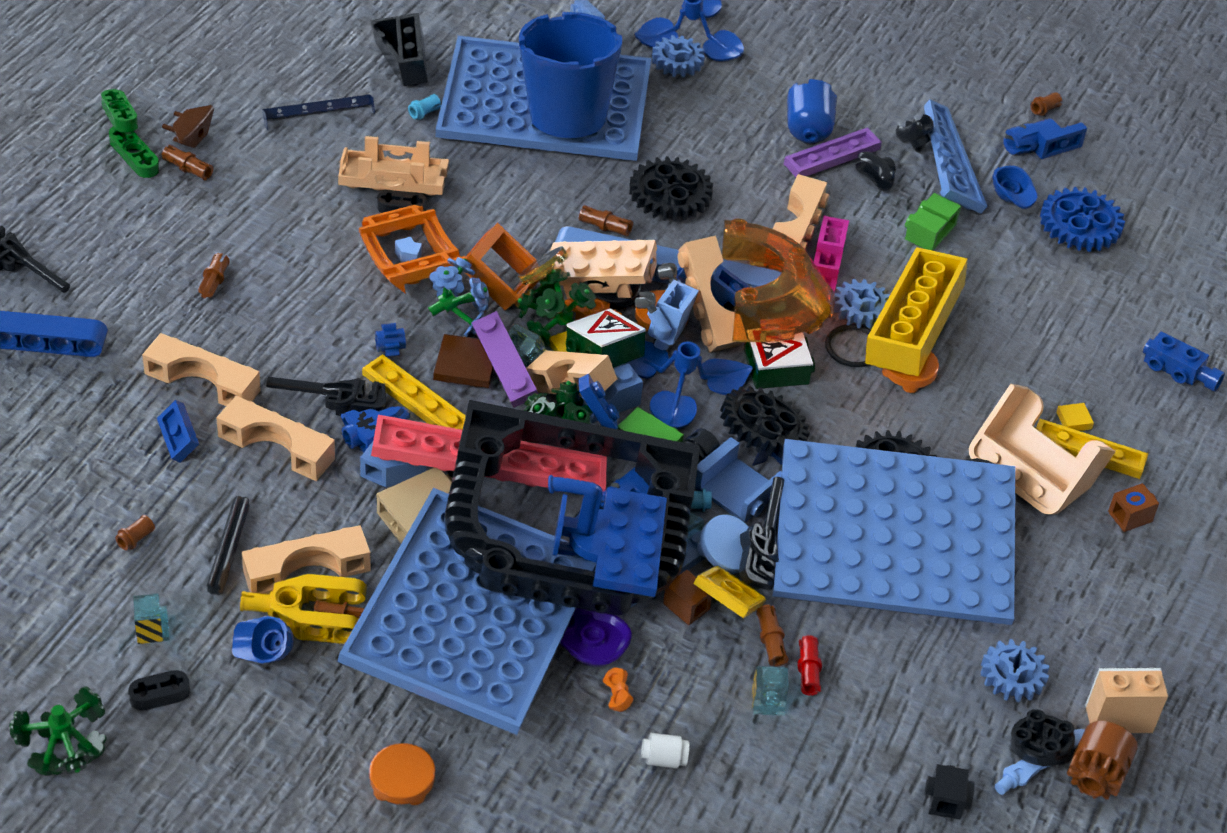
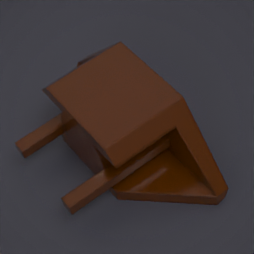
M207 105L186 109L183 113L175 111L174 116L179 118L173 123V127L163 124L162 128L176 134L172 141L195 148L208 134L214 107Z

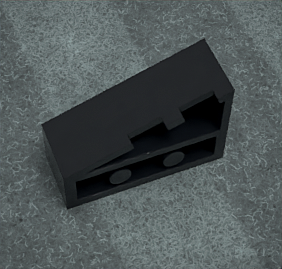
M419 13L370 20L375 43L402 85L428 83L424 36Z

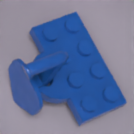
M550 475L548 478V489L551 494L555 491L583 495L580 513L575 518L564 516L567 494L562 495L552 556H557V554L565 556L580 555L586 560L595 562L593 587L655 597L667 498L607 487L604 509H599L602 498V488L592 482ZM561 536L569 537V542L560 541Z

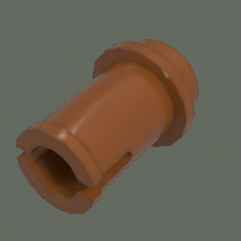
M1057 92L1045 97H1036L1031 103V110L1034 114L1043 116L1049 110L1060 107L1062 103L1059 102H1062V98Z
M142 515L126 529L121 528L118 530L115 540L123 550H133L137 547L138 541L155 530V525L148 516Z

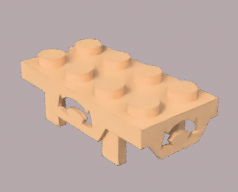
M365 136V151L344 148L340 160L338 185L349 188H372L377 191L394 190L424 193L429 196L443 194L445 178H447L449 170V159L430 158V142L417 141L416 147L378 144L379 137ZM383 151H390L391 154L396 156L405 155V152L412 153L413 155L411 160L409 157L398 160L389 156L385 157Z
M656 241L553 242L550 251L558 247L562 248L544 266L540 279H543L546 276L545 273L552 269H561L562 272H570L568 279L559 282L564 287L567 299L570 298L569 291L573 283L579 285L580 282L584 283L589 280H597L603 283L606 281L609 285L608 287H602L603 285L598 283L588 284L593 293L617 292L618 298H631L630 284H646V282L651 283L657 266Z

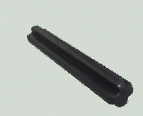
M236 496L233 500L207 582V591L210 594L220 595L224 591L250 507L247 497Z

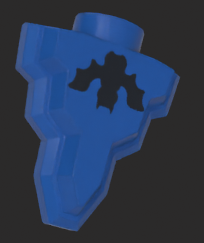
M401 406L389 407L382 411L368 409L361 412L356 410L341 414L345 425L341 430L343 439L350 449L359 447L364 453L374 440L378 415L408 420L410 413L405 407Z

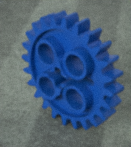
M1066 187L1062 193L1055 190L1054 195L1049 194L1047 200H1044L1040 213V224L1045 225L1044 232H1051L1050 238L1058 237V244L1066 242L1067 248L1075 245L1078 251L1082 247H1086L1088 252H1091L1092 247L1101 251L1102 246L1110 248L1111 243L1116 244L1118 238H1121L1125 221L1123 220L1124 214L1119 213L1120 206H1113L1114 200L1106 201L1105 194L1100 197L1097 196V190L1088 193L1085 187L1083 191H1079L1077 187H1074L1071 192Z

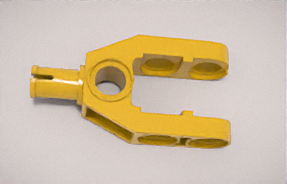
M305 574L274 583V589L270 591V594L242 591L240 611L266 612L268 616L280 618L290 627L293 636L299 640L345 644L352 631H344L341 628L353 630L359 618L347 614L303 611L302 605L316 600L340 604L348 602L349 605L361 604L366 600L367 585L362 580L356 578ZM316 588H322L328 591H319L316 590ZM346 591H354V592H357V593H359V594H350V593H347ZM310 625H317L323 628H313Z

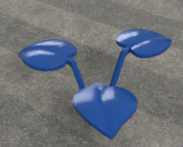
M684 0L675 26H673L672 21L659 17L647 21L635 32L637 40L653 48L656 41L662 42L663 37L669 40L671 35H674L676 39H679L676 31L680 28L684 16L689 20L701 18L706 35L709 38L703 44L704 54L708 58L715 61H727L740 57L744 53V46L734 33L726 30H719L714 36L710 33L706 18L713 17L721 11V0Z
M645 341V356L627 362L640 378L645 379L653 377L656 371L663 373L674 362L675 368L680 373L676 394L670 391L656 393L650 401V412L655 418L676 429L689 425L697 413L695 400L689 396H681L686 375L695 371L697 367L700 378L707 380V386L710 390L718 394L727 395L731 393L732 389L738 391L739 387L744 386L753 367L727 359H709L701 363L702 357L699 356L700 348L693 342L681 343L678 346V350H674L672 357L669 359L666 350L658 349L652 342Z

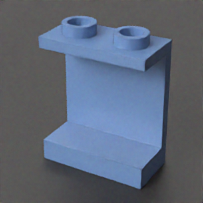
M730 437L698 463L695 489L702 491L703 488H706V491H711L714 503L746 523L753 516L758 517L762 513L765 506L769 503L773 478L781 477L782 472L779 471L770 480L763 477L737 458L740 443Z

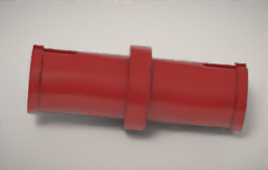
M806 635L802 637V640H799L800 659L797 666L798 671L801 673V692L805 695L813 696L817 695L818 691H821L819 673L822 670V661L818 654L819 640L815 636Z

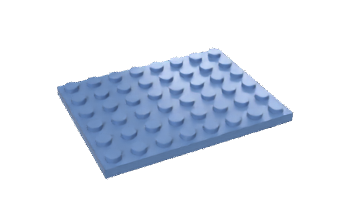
M458 36L436 126V137L637 161L651 58L620 55L605 125L599 131L588 136L562 138L540 131L531 121L519 43Z
M785 439L781 476L784 479L777 527L779 562H776L774 569L773 597L1012 625L1014 621L1015 466Z
M433 488L340 651L337 662L517 735L576 608L514 595H505L485 589L479 582V574L465 564L463 556L454 551L446 534L444 517L449 494ZM478 506V521L486 535L490 539L511 544L518 549L522 557L589 571L595 570L596 563L586 560L580 555L565 556L557 554V556H552L555 536Z

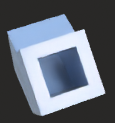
M411 237L396 240L395 253L399 261L402 263L421 258L422 244L414 242Z

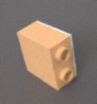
M1099 668L1085 705L1089 723L1108 721L1122 726L1130 733H1153L1168 698L1161 668Z

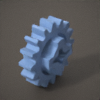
M671 35V39L668 40L663 37L662 42L656 41L655 47L652 49V64H656L657 70L663 69V74L671 73L672 77H675L677 74L685 77L686 73L694 75V72L700 71L701 66L704 65V49L700 48V43L693 44L692 38L687 40L684 39V36H681L679 39H676L674 35Z
M852 279L851 284L844 281L842 287L836 288L833 296V312L839 313V320L846 318L847 325L856 323L857 328H861L862 324H866L868 328H871L872 323L876 322L890 294H884V287L876 288V282L867 284L866 279H863L862 283H858L856 279Z
M1009 639V643L1006 646L1003 642L998 641L996 648L990 646L987 654H984L980 674L986 677L985 686H994V695L1002 692L1004 693V700L1014 696L1015 700L1020 702L1022 696H1025L1030 701L1033 699L1034 693L1038 695L1042 693L1043 687L1046 686L1048 681L1049 665L1043 664L1045 656H1036L1037 648L1035 646L1030 649L1025 648L1026 642L1024 641L1019 646L1015 645L1013 639Z

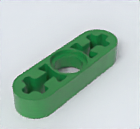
M118 89L103 91L101 93L102 108L115 130L119 132L135 131L138 128L137 113L124 92Z
M114 127L109 129L110 145L138 176L151 178L159 173L158 157L134 131L119 132ZM131 149H138V150H140L139 152H136V153H129V152H127V151H129V150H131Z

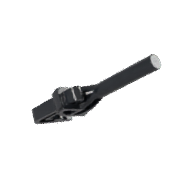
M2 225L0 226V270L13 271L15 270V264L25 265L61 292L65 293L69 290V283L32 258L18 241L15 233L9 232L6 234L5 228Z
M269 376L267 378V388L325 395V407L336 410V415H341L351 410L361 412L368 409L376 411L386 409L385 384L376 381L373 382L372 391L369 392L368 399L363 398L366 390V381L360 380V378L330 383Z
M782 477L773 478L764 528L762 529L761 525L756 523L740 534V544L743 552L739 576L745 584L765 590L773 586L775 575L770 571L774 570L776 562H779L775 528L784 485Z

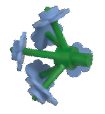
M457 257L456 261L448 258L447 261L452 266H439L429 276L431 282H433V289L437 291L436 294L439 301L429 306L428 309L433 317L444 310L447 313L450 311L454 312L470 324L464 335L466 337L470 333L476 335L472 322L483 318V311L488 309V288L479 278L475 279L473 277L469 280L471 292L458 296L459 293L464 291L461 273L465 272L474 276L475 271L470 269L472 264L467 262L465 258ZM472 302L480 314L473 320L457 307L461 304Z

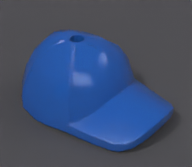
M1009 165L998 167L994 170L993 185L1000 199L1014 203L1022 209H1027L1034 205L1037 200V192L1031 178L1022 168Z
M273 616L239 622L234 629L232 654L236 658L257 663H272L282 660L293 649L294 636L292 630L282 619Z

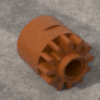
M1095 721L1090 723L1082 735L1067 771V775L1073 777L1070 783L1077 785L1081 793H1085L1095 799L1102 796L1108 800L1111 794L1117 796L1138 749L1134 736L1122 726L1112 722Z

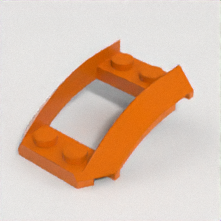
M411 205L364 217L362 227L359 228L362 240L377 268L393 285L405 294L404 284H417L422 279L429 278L430 274L436 271L437 267L452 266L448 263V258L455 261L457 257L465 258V256L461 257L459 255V250L444 232L434 209L423 211L422 206ZM416 225H421L435 254L393 264L383 251L376 236H387L396 230H411Z

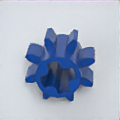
M396 323L381 324L382 330L375 331L377 352L384 351L386 357L400 356L399 349H406L404 329H397Z

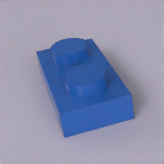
M589 373L579 378V392L600 425L618 429L617 419L620 418L619 413L613 403L608 404L605 400V392L599 381L594 382Z
M175 400L157 417V421L171 459L181 463L199 445L184 403Z

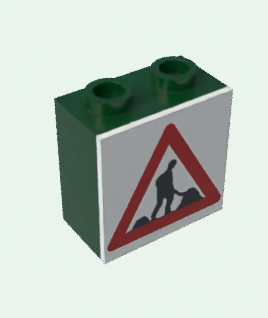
M607 309L567 324L566 351L608 355L614 368L645 356V328L614 310Z
M800 324L747 328V340L744 342L743 350L748 365L753 367L751 376L755 389H759V387L764 389L809 385L811 373L815 372V360L813 356H810L808 339L804 337Z

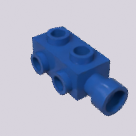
M1162 331L1154 339L1150 338L1144 346L1143 353L1146 354L1144 362L1154 371L1162 370L1172 375V378L1177 383L1182 384L1186 382L1193 385L1198 380L1204 383V387L1215 392L1225 377V372L1215 367L1211 369L1206 366L1209 358L1208 354Z

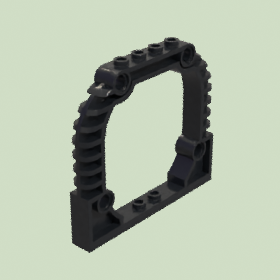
M469 400L444 521L446 534L452 548L457 554L464 557L465 564L479 574V582L485 589L505 595H514L610 615L626 614L630 610L631 604L646 601L651 597L593 587L595 571L524 558L518 549L511 544L490 539L486 535L478 521V502L484 477L494 476L500 471L503 455L520 448L521 439L636 462L635 472L649 486L647 494L667 498L656 594L663 592L679 575L685 560L700 446Z

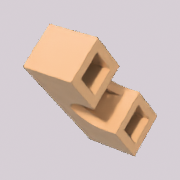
M546 350L526 368L539 393L556 394L552 393L551 389L560 388V383L567 381L577 383V388H579V378L588 373L594 382L599 381L604 391L617 380L608 355Z

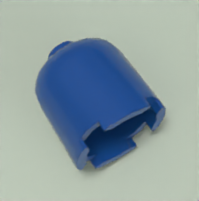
M809 79L808 83L799 86L798 83H795L789 89L787 95V124L789 132L797 140L810 144L819 143L832 133L835 124L837 95L831 90L832 86L822 80Z

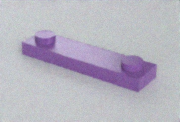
M864 128L785 156L784 165L795 177L798 174L809 176L856 159L860 152L869 151L873 153L881 148L882 142L868 128Z
M497 311L472 322L474 330L513 408L524 404L528 396L534 393L538 394Z

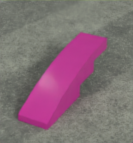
M828 216L823 217L806 297L833 301L849 220Z

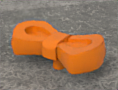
M621 668L610 669L603 678L604 684L610 687L612 691V697L608 706L611 710L618 712L625 711L633 702V697L629 693L626 684L628 673Z

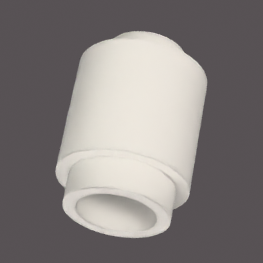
M650 733L649 739H643L641 758H646L647 765L677 769L679 766L687 765L689 740H682L681 736Z

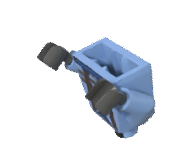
M664 263L658 267L659 278L669 279L670 284H668V288L657 304L656 295L653 292H639L640 297L635 298V305L638 309H648L647 315L651 320L648 335L655 338L653 344L661 350H667L669 345H673L684 330L699 290L681 283V280H677V267L673 263Z

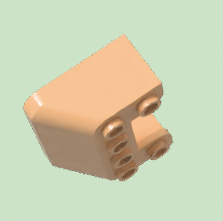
M1010 384L969 446V455L971 459L979 458L994 464L1015 466V493L1044 514H1058L1091 488L1116 451L1102 441L1092 440L1083 446L1076 457L1034 427V424L1043 412L1044 405L1041 397L1028 387Z

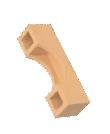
M797 175L790 190L787 209L798 218L788 222H775L768 238L765 258L791 266H796L799 257L804 258L808 246L806 241L812 240L815 226L813 225L819 224L822 215L821 208L825 209L828 203L829 194L825 193L827 182Z
M716 236L686 242L678 250V263L681 268H684L686 274L685 284L699 290L693 305V311L696 319L700 320L703 344L708 347L709 353L740 346L747 340L740 313L723 308L715 300L711 292L710 281L712 273L724 261Z
M162 333L158 335L142 354L144 373L168 384L183 377L193 376L207 379L217 387L218 403L227 406L235 396L253 401L261 391L259 371Z
M235 396L216 417L219 438L242 448L260 441L278 443L287 448L291 453L292 471L316 482L335 460V439L330 438L324 433L312 430L302 423L285 418L277 412L256 405L250 400Z
M361 525L242 551L243 572L250 593L270 594V591L274 589V583L286 580L292 572L305 566H323L333 570L340 577H348L371 571L370 550Z

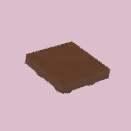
M444 334L433 373V380L489 388L494 368L479 339Z

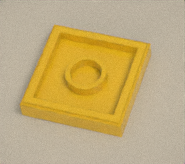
M719 566L699 574L693 583L742 618L755 612L766 601V598Z

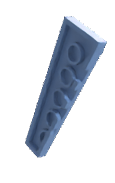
M930 99L924 105L925 114L929 115L934 123V128L930 132V138L942 189L940 194L942 197L962 205L967 210H974L981 214L987 208V204L948 107Z

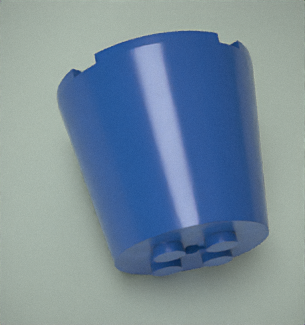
M562 12V17L549 18L548 14L526 23L519 33V47L530 118L533 125L546 134L562 138L584 137L599 131L606 123L622 48V35L616 32V26L603 18L578 12Z

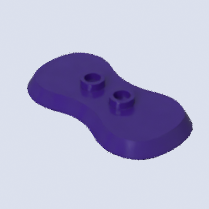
M576 608L559 645L584 665L604 667L617 660L626 651L632 639V632L628 624L617 615Z

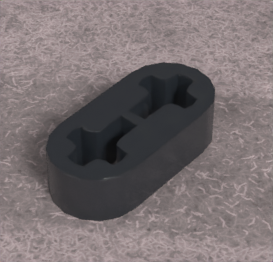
M383 190L377 195V209L380 213L411 205L422 206L423 211L427 209L426 197L421 193Z
M178 670L134 680L128 688L131 706L141 711L181 702L190 693L187 674ZM177 683L179 688L173 690L171 685ZM145 691L148 696L141 697L139 692Z

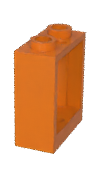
M497 222L466 255L465 259L472 264L470 269L474 270L475 274L474 276L468 273L465 274L470 278H479L481 282H484L488 288L489 296L506 311L513 304L517 307V300L522 293H525L527 289L534 288L541 280L538 275L544 266L541 265L528 274L521 276L523 277L522 280L512 290L481 260L482 257L492 248L519 275L536 259Z

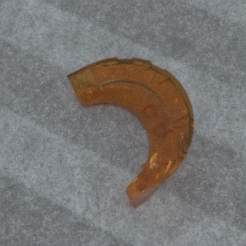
M740 218L733 219L732 221L724 220L722 257L724 260H748L749 265L782 272L777 279L768 284L753 288L746 287L735 293L732 341H786L794 339L795 334L801 332L811 334L823 327V322L833 315L835 295L831 286L806 250L789 236L774 229L748 223Z

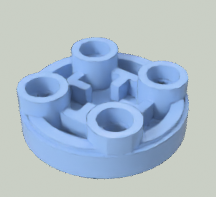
M718 515L712 518L701 531L700 542L697 544L699 554L706 557L714 567L719 566L732 575L739 573L743 552L740 544V534L747 531L748 526L742 520L731 515Z

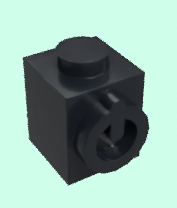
M936 765L934 775L927 776L925 795L930 796L928 814L961 820L963 810L971 809L975 784L973 781H968L969 770L953 765Z

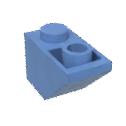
M373 441L360 457L361 477L384 487L394 486L429 470V466H414L406 462L387 461L371 456Z

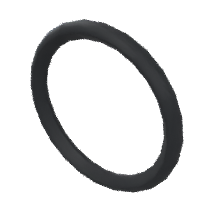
M846 324L835 327L829 332L825 340V347L828 354L835 361L849 367H865L869 365L865 364V361L852 362L840 358L832 350L831 339L836 333L843 330H858L869 335L870 329L864 326L857 328L856 324Z

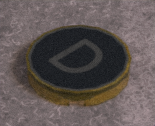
M560 246L546 253L519 274V280L523 285H527L543 278L554 269L556 261L562 264L568 258L567 251L563 246Z

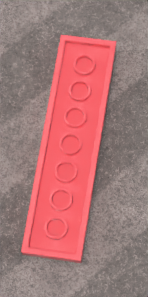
M378 415L371 456L387 461L406 462L414 466L423 465L438 468L442 471H454L462 430ZM521 441L520 448L503 455L500 471L496 475L490 476V478L503 482L523 483L530 487L548 488V478L550 475H553L554 477L595 483L602 488L603 492L606 490L607 456Z

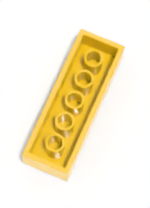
M916 247L867 336L865 364L902 372L907 375L919 376L965 285L967 258Z

